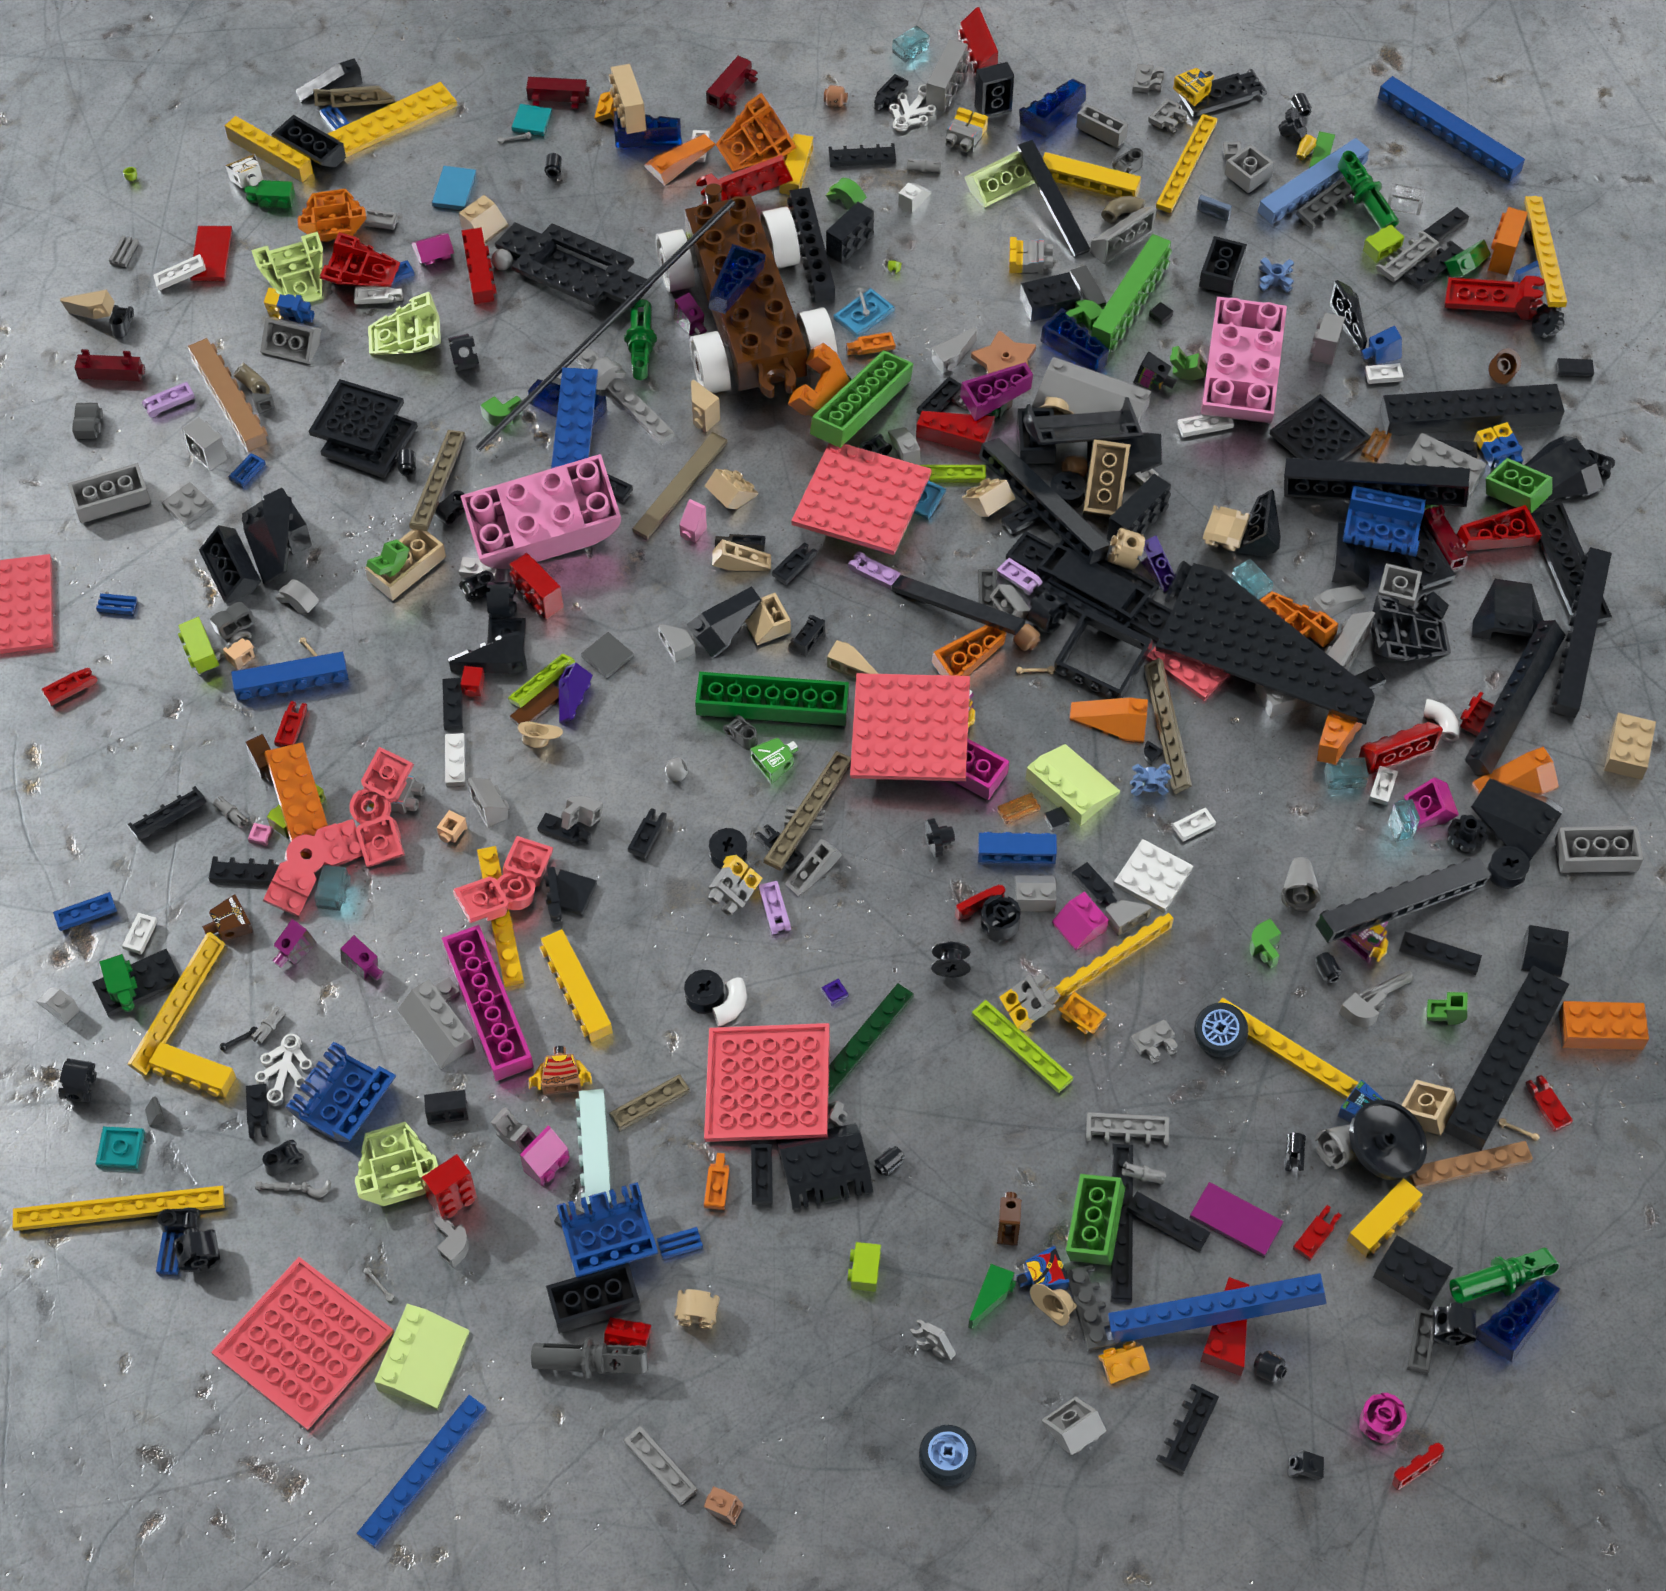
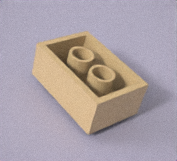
M1618 712L1612 727L1604 771L1642 780L1648 768L1656 721Z

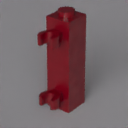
M738 55L706 91V103L718 109H721L725 104L734 108L737 104L734 101L737 98L734 93L747 79L753 84L758 80L755 77L758 72L752 69V61Z
M528 76L526 86L527 99L533 101V106H539L540 101L571 102V109H578L579 103H586L587 97H590V87L587 86V80Z
M81 349L82 354L77 355L74 367L78 379L141 382V377L145 374V365L142 364L141 358L133 357L130 351H123L124 356L90 355L88 349Z
M1443 506L1428 508L1424 511L1422 521L1452 570L1465 567L1468 559V554L1464 549L1465 543L1462 538L1458 539L1446 519Z

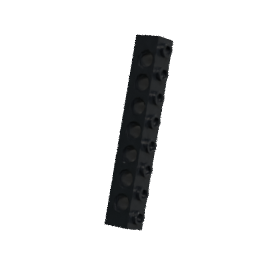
M810 188L790 190L787 204L788 208L792 209L790 213L795 221L798 243L801 245L800 256L801 258L804 257L803 268L808 272L806 273L807 283L811 284L809 286L810 296H814L815 302L835 300V285Z

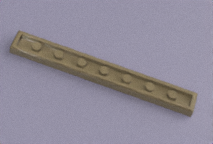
M447 430L409 523L410 529L428 531L464 442L465 432Z
M714 432L708 436L632 528L633 533L647 540L725 447L727 444L726 438Z
M1158 658L1144 665V670L1165 761L1171 768L1168 770V774L1171 775L1172 791L1177 794L1192 787L1163 660Z
M838 751L834 753L765 856L763 863L779 871L782 870L820 810L851 766V757Z

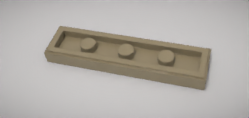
M679 1074L609 1112V1116L620 1132L689 1094L690 1089Z

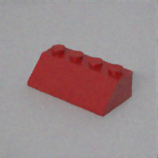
M976 7L960 22V30H958L959 40L962 39V43L968 44V62L972 63L973 73H976V69L998 64L997 47L980 7Z
M1430 722L1416 724L1408 730H1400L1389 737L1384 736L1378 741L1365 743L1361 746L1358 757L1368 774L1377 772L1380 766L1388 768L1436 750L1443 729L1441 726Z

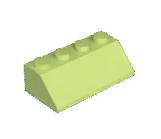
M1019 151L964 177L970 193L983 207H987L1035 183Z

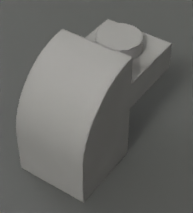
M607 356L598 359L589 368L598 369L597 390H606L612 378H624L626 372L621 368L622 366L615 361L612 362Z
M294 579L279 590L280 593L276 596L280 603H290L298 613H309L319 602V599L307 586Z
M574 796L567 799L566 808L561 814V827L568 830L576 822L592 827L601 819L603 803L586 796Z
M1380 990L1367 1003L1355 992L1342 1004L1339 1014L1355 1026H1371L1377 1022L1379 1012L1385 1007L1386 1004L1384 1002L1387 995Z
M503 1107L490 1122L497 1131L496 1135L505 1144L519 1153H522L536 1138L529 1126L519 1123L507 1108Z
M439 1217L434 1222L435 1228L445 1240L437 1247L438 1254L452 1268H455L468 1253V1237L461 1224L455 1228L449 1220L445 1222Z

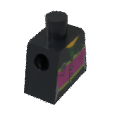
M1148 351L1133 383L1155 392H1160L1163 385L1173 389L1177 380L1169 376L1171 366Z

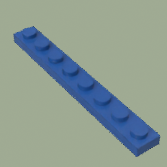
M467 1396L359 1529L357 1535L373 1548L379 1544L487 1410L486 1406L472 1396Z

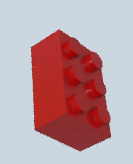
M528 553L523 554L509 564L511 571L509 574L512 578V583L516 584V592L522 594L525 602L530 603L538 615L548 619L564 608L561 586Z
M458 1154L422 1176L428 1201L443 1220L453 1217L458 1210L464 1206H470L477 1198L471 1172Z

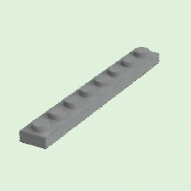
M587 348L575 360L584 369H589L600 358L590 348ZM620 378L611 379L606 391L660 445L675 437L674 431Z

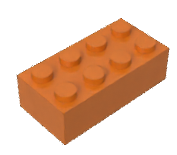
M1563 1001L1558 1012L1562 1048L1643 1050L1649 1040L1644 1003Z

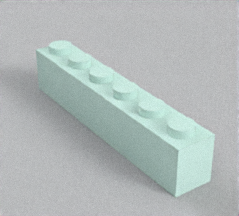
M604 1089L579 1091V1099H576V1111H580V1117H577V1129H581L582 1136H578V1146L583 1150V1155H579L580 1167H584V1174H580L581 1186H585V1193H581V1198L586 1197L589 1210L591 1209L588 1197L590 1195L606 1191L609 1204L612 1203L609 1194L611 1185Z

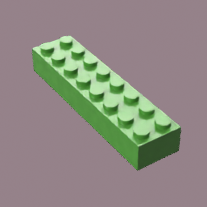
M1155 234L1151 235L1093 324L1090 342L1091 350L1109 356L1112 351L1116 350L1119 339H1123L1126 328L1131 327L1134 316H1138L1141 305L1146 303L1148 294L1154 291L1155 283L1161 280L1163 271L1167 270L1170 265L1169 257L1172 253L1170 240Z
M883 350L812 416L810 434L841 448L911 381L914 363Z

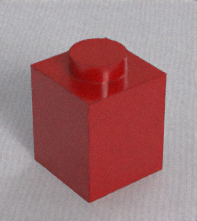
M464 666L460 684L462 695L481 697L485 679L483 668Z

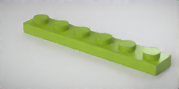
M984 1000L972 1011V1017L1057 1093H1060L1073 1081V1077L987 1000Z

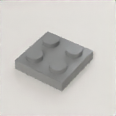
M191 482L162 502L163 507L185 527L214 507L212 501Z

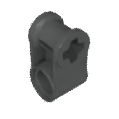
M1132 148L1130 151L1115 158L1112 162V168L1132 174L1143 166V151L1140 148Z
M736 715L732 722L723 726L725 734L744 749L750 750L757 746V731L742 716Z

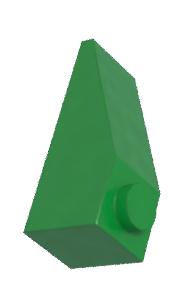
M1482 239L1447 260L1445 264L1451 277L1464 276L1478 267L1491 253L1485 239Z
M990 1264L969 1318L968 1328L973 1329L1007 1299L1009 1292L1013 1293L1017 1282L1014 1280L1015 1272Z

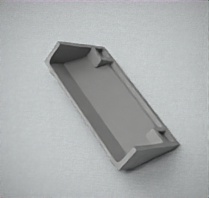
M1053 357L1045 372L1032 408L1042 406L1046 397H1057L1066 401L1069 405V410L1074 414L1120 411L1125 397H1129L1140 424L1150 404L1151 391Z

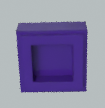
M839 978L821 987V991L831 1006L849 997Z

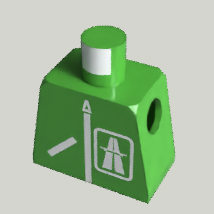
M775 738L751 748V760L772 784L794 765L792 754L798 751V746L794 741L784 745L779 738Z

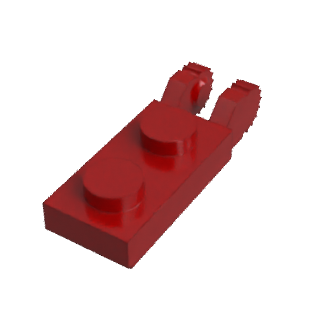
M87 667L42 688V693L49 704L53 706L77 692L91 687L97 683V678L91 675L92 671Z
M291 701L274 740L275 746L285 747L296 743L307 712L306 703L301 704L298 713H295L296 702Z
M998 884L957 904L955 908L956 919L958 921L963 918L967 919L974 912L982 910L984 902L992 896L1003 895L1005 897L1006 888Z
M1542 1075L1536 1077V1081L1542 1089L1541 1092H1538V1088L1532 1080L1526 1081V1088L1529 1090L1532 1100L1554 1132L1572 1124L1573 1119L1552 1088H1549L1545 1077Z
M1329 1205L1322 1210L1319 1216H1316L1293 1246V1250L1311 1261L1331 1235L1335 1225L1342 1217L1338 1212L1334 1215L1330 1224L1325 1222L1323 1219L1331 1210Z
M1439 1442L1433 1443V1445L1428 1447L1426 1454L1423 1456L1419 1454L1412 1459L1410 1465L1398 1468L1394 1472L1392 1482L1396 1490H1400L1442 1459V1454L1445 1450L1443 1445Z

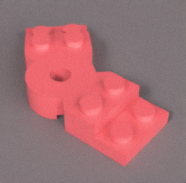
M381 747L377 749L361 780L364 789L357 791L350 801V813L360 823L356 833L368 868L405 855L397 822L390 817L391 802L399 799L407 784L405 781L414 764ZM374 803V809L367 812V806Z
M350 819L339 824L335 823L320 828L314 836L301 835L294 838L285 851L286 861L279 864L263 902L299 917L315 884L316 877L314 873L322 865L330 869L363 857L354 820ZM300 853H309L310 859H303Z
M516 836L505 860L503 875L498 880L487 877L453 889V894L468 921L472 923L486 918L488 922L505 916L508 909L522 910L528 907L533 902L535 887L540 886L546 872L547 864L553 853V847Z

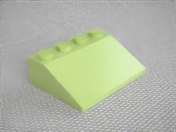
M1066 744L1039 756L1026 769L1025 779L1058 808L1062 806L1066 815L1080 827L1120 793L1117 787Z
M407 1304L374 1383L377 1390L438 1410L470 1331L431 1311Z

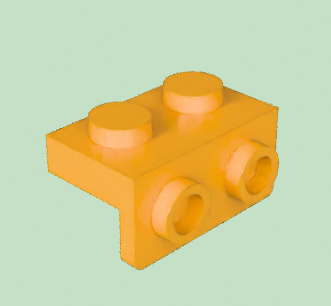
M610 91L604 92L600 95L594 119L597 122H601L611 118L615 124H618L620 118H618L617 108L614 106Z
M1074 991L1064 1006L1058 1009L1062 1012V1018L1069 1023L1072 1020L1078 1024L1076 1028L1085 1034L1088 1031L1094 1034L1107 1016L1105 1012Z
M1135 1341L1126 1342L1123 1344V1347L1118 1349H1106L1102 1355L1098 1356L1099 1361L1103 1363L1108 1383L1110 1384L1150 1370L1143 1345Z

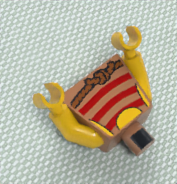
M564 1046L554 1047V1055L546 1056L544 1063H541L534 1075L529 1078V1089L537 1086L538 1090H541L542 1086L543 1094L582 1091L581 1086H583V1083L590 1082L592 1084L593 1082L591 1073L588 1072L580 1060H575L574 1054H566Z

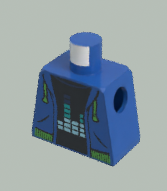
M1361 1080L1340 1107L1338 1117L1351 1123L1354 1114L1362 1106L1374 1100L1385 1099L1366 1082Z

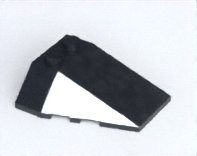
M1142 432L1143 438L1104 440L1130 444L1125 480L1131 478L1130 475L1137 472L1143 473L1162 465L1161 434ZM1093 441L1087 442L1088 470L1090 466Z
M1562 436L1549 442L1525 464L1527 467L1552 477V494L1544 502L1554 501L1555 498L1562 497L1569 499L1571 496L1576 495L1588 496L1604 487L1597 463L1576 437Z
M292 497L262 500L242 513L243 530L263 584H268L287 572L289 548H286L287 537H291V531H288L289 520L293 519Z
M1495 578L1473 619L1471 637L1490 640L1492 632L1526 636L1528 644L1539 622L1544 621L1532 584Z
M1377 595L1372 612H1375V616L1371 626L1374 651L1383 657L1400 661L1449 655L1451 651L1446 624L1444 621L1425 612L1421 614L1415 611V607L1410 605L1406 607L1400 604L1396 598Z
M1491 778L1487 781L1471 806L1486 826L1489 825L1494 830L1498 840L1501 839L1506 846L1522 850L1529 858V862L1545 842L1563 812V808L1548 797Z

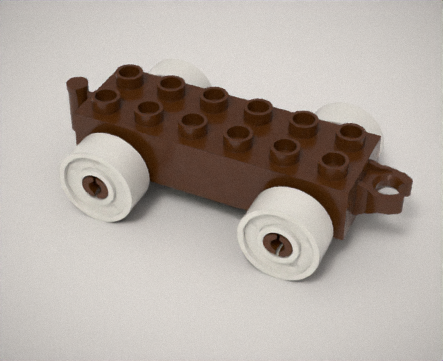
M712 183L706 186V204L684 209L686 235L683 229L656 234V249L660 267L729 201H721L722 188L720 185ZM751 195L734 197L732 200L735 202V205L662 275L668 292L691 288L695 286L694 268L698 270L718 331L690 337L692 362L697 382L712 393L730 390L729 371H732L739 391L759 387L762 394L768 398H773L774 385L772 384L785 381L786 392L791 394L796 388V378L807 376V369L810 372L815 371L806 364L811 349L825 343L837 353L832 323L824 307L797 313L796 317L794 315L778 271L779 268L797 265L800 262L797 232L788 207L762 211L759 218Z

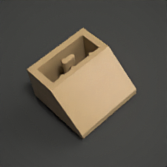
M715 469L705 485L726 508L730 509L740 508L759 494L754 489V485L742 478L743 475L737 470Z
M987 478L981 481L980 486L967 490V494L962 497L963 501L978 516L982 517L990 516L1015 500L1007 480H999L998 478L994 480Z
M776 593L762 597V602L751 617L745 620V624L757 645L791 633V620Z

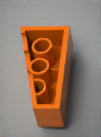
M1508 207L1507 212L1502 213L1491 245V249L1494 251L1488 271L1508 276L1528 212Z
M985 625L934 651L932 663L940 675L969 676L1004 645L1006 632Z
M1329 711L1319 743L1317 761L1336 765L1346 751L1348 744L1353 741L1355 734L1362 728V723L1331 714Z

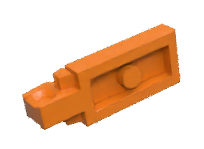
M887 332L858 337V340L846 343L847 355H864L882 352L883 350H894L896 345L892 333Z
M717 1153L716 1163L710 1164L708 1168L704 1208L725 1210L730 1172L729 1165H725V1153Z

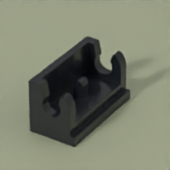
M809 615L801 631L795 638L790 640L788 648L806 657L825 632V620Z
M465 1090L424 1095L425 1114L428 1125L469 1120Z

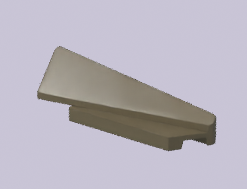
M381 86L330 90L313 89L315 106L332 105V107L395 103V96L388 93Z

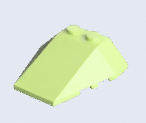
M318 232L301 236L302 242L274 250H269L268 246L251 250L257 268L276 290L277 294H291L295 297L296 295H301L303 301L310 303L322 299V279L319 277L323 269V246Z
M430 292L413 297L409 300V304L402 308L399 306L395 309V313L389 317L385 315L368 327L370 355L416 353L441 344L440 318Z
M406 1122L365 1133L361 1150L362 1157L358 1164L359 1171L355 1177L358 1197L381 1206H387L426 1193L422 1176L438 1167L437 1159L434 1154L428 1151L427 1146L424 1143L422 1144Z

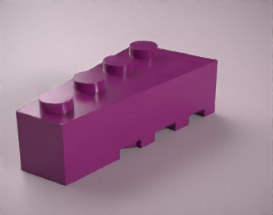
M1025 362L966 380L961 384L960 397L976 421L1030 390L1033 373Z

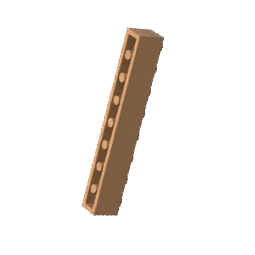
M205 338L189 345L188 349L192 360L247 452L266 445V436L268 434L265 427L259 425L261 424L257 414L253 415L251 404L245 402L246 397L243 391L238 390L239 386L236 379H232L229 368L224 367L225 363L222 356L216 354L218 352L214 343L210 344L209 340Z

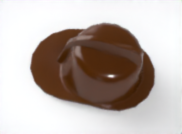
M1505 348L1499 351L1491 360L1488 368L1492 380L1501 385L1507 384L1520 370L1521 357L1514 349Z

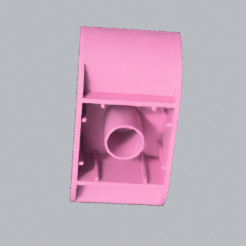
M1217 297L1201 414L1272 423L1287 306L1271 302L1262 303L1240 300L1238 298Z
M601 454L461 495L479 560L485 566L496 569H510L509 564L525 553H528L536 562L592 546L613 534L621 523L620 512Z

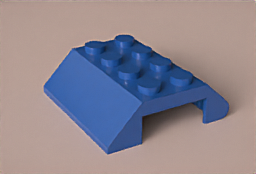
M1353 486L1343 542L1355 545L1361 544L1365 547L1389 550L1390 552H1400L1401 554L1416 557L1419 546L1420 524L1426 500Z
M332 1042L328 1048L329 1052L326 1051L323 1055L333 1065L332 1069L325 1063L318 1061L317 1067H314L305 1079V1084L302 1083L300 1086L301 1090L310 1097L309 1101L299 1094H294V1100L291 1099L286 1109L302 1123L335 1141L350 1142L396 1078V1075L380 1066L376 1070L347 1055L345 1047Z
M638 1182L629 1184L632 1198H629L626 1185L621 1187L625 1200L622 1203L617 1204L616 1193L613 1189L609 1190L611 1204H609L606 1191L588 1196L591 1205L590 1210L586 1197L581 1198L584 1213L576 1215V1207L573 1201L568 1202L571 1215H568L565 1203L556 1205L576 1278L659 1254L647 1219Z

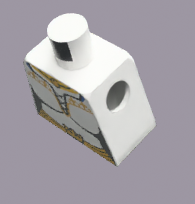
M255 154L225 165L230 181L240 188H246V186L251 185L255 186L258 182L264 180Z

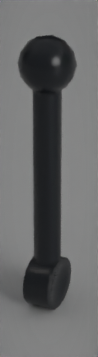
M252 1027L249 1032L227 1043H221L219 1048L223 1051L226 1050L228 1046L253 1035L258 1028Z

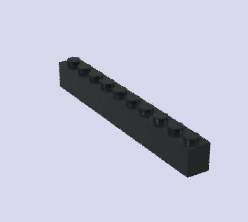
M1000 438L982 443L979 458L1002 480H1007L1010 488L1089 565L1106 558L1110 544Z
M1590 547L1587 554L1584 553L1582 556L1581 564H1584V566L1579 571L1578 579H1580V584H1577L1574 593L1577 595V599H1574L1571 610H1574V613L1569 618L1568 626L1571 627L1565 636L1567 647L1564 646L1561 657H1564V661L1560 663L1558 673H1561L1560 678H1557L1555 684L1557 694L1553 695L1551 705H1554L1553 713L1575 718L1580 710L1612 555L1611 552Z
M1556 620L1539 622L1469 750L1465 761L1476 775L1492 774L1562 644L1566 634Z
M1479 857L1468 858L1460 864H1451L1446 869H1437L1427 876L1421 875L1413 881H1404L1394 888L1391 886L1383 892H1374L1368 897L1358 898L1350 904H1341L1336 909L1330 911L1325 910L1320 913L1315 925L1326 942L1331 943L1485 886L1491 873Z

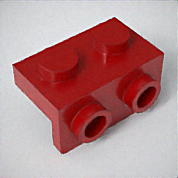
M1481 691L1477 697H1472L1469 703L1470 708L1468 710L1465 709L1460 717L1462 720L1460 728L1476 736L1481 731L1494 704L1482 699L1484 693Z
M610 1317L604 1333V1343L607 1345H641L647 1347L652 1325Z

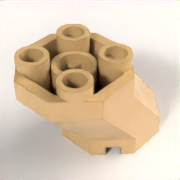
M1214 505L1203 535L1205 544L1212 547H1218V544L1223 545L1222 548L1235 552L1236 548H1240L1250 514L1245 513L1244 515L1241 514V511L1221 506L1219 508Z

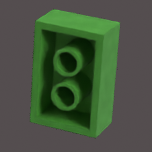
M1506 458L1485 478L1487 495L1516 508L1526 505L1530 514L1552 494L1551 476L1509 458Z

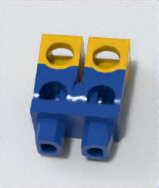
M268 287L263 303L270 317L301 324L304 321L313 322L315 313L311 310L310 302L303 301L301 295H296V297L291 294L281 295L277 294L274 288Z
M1508 422L1493 428L1490 427L1477 431L1473 442H1477V447L1483 452L1490 468H1497L1506 458L1520 464L1523 463L1524 460L1521 455L1523 448L1519 445Z

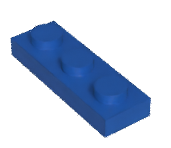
M111 892L54 911L53 914L59 931H63L117 912Z

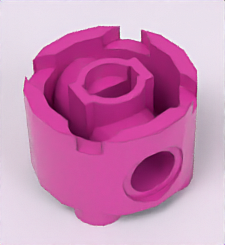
M1389 1393L1372 1395L1365 1402L1359 1418L1360 1430L1373 1441L1383 1444L1390 1443L1398 1437L1405 1425L1407 1413L1405 1412L1404 1404L1395 1395Z

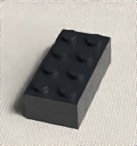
M1153 474L1109 517L1107 540L1111 542L1113 535L1117 536L1120 528L1144 534L1150 524H1154L1158 516L1168 509L1171 484Z
M629 1263L546 1286L558 1333L641 1309Z

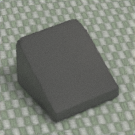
M251 394L258 413L275 408L271 394Z
M154 1096L145 1109L149 1126L158 1125L165 1121L161 1105L157 1097Z

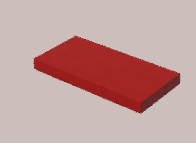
M198 226L193 257L200 254L206 270L190 277L191 281H225L233 231L232 226Z

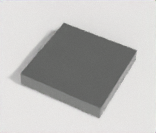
M607 632L583 651L581 657L607 679L634 657V653Z

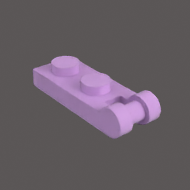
M185 382L144 399L142 404L147 409L149 417L154 418L160 412L192 400L195 396L189 384Z
M860 551L856 552L854 560H851L847 565L851 571L890 590L891 585L901 575L900 572L866 557Z
M1008 558L997 569L1000 576L1024 590L1028 595L1034 591L1033 589L1036 586H1040L1043 583L1040 577L1011 558Z
M778 881L758 885L771 935L778 934L779 931L783 930L785 932L791 931ZM782 919L783 923H775V920Z

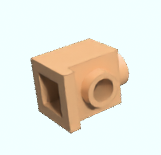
M243 638L233 643L229 649L223 648L226 660L237 670L255 657L253 652L254 646L249 640L245 641Z
M449 810L437 826L439 838L445 843H449V841L455 843L462 832L468 828L466 818Z

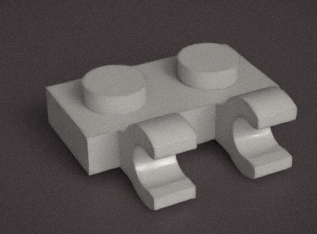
M1137 64L1132 91L1149 93V90L1160 92L1165 67L1158 66L1154 69V65Z
M1167 98L1148 117V122L1161 129L1165 126L1170 133H1175L1178 130L1175 127L1178 122L1184 124L1187 121L1185 116L1188 112L1182 110L1180 104Z
M1165 1019L1130 1036V1040L1140 1055L1146 1053L1152 1064L1160 1061L1158 1056H1161L1156 1047L1164 1045L1169 1055L1177 1052L1176 1048L1178 1045L1174 1040L1175 1033Z
M917 1320L921 1328L919 1330L911 1328L910 1331L915 1338H926L925 1342L917 1340L919 1348L922 1350L932 1348V1352L939 1358L945 1357L952 1360L956 1353L944 1330L928 1322L925 1324L923 1320Z

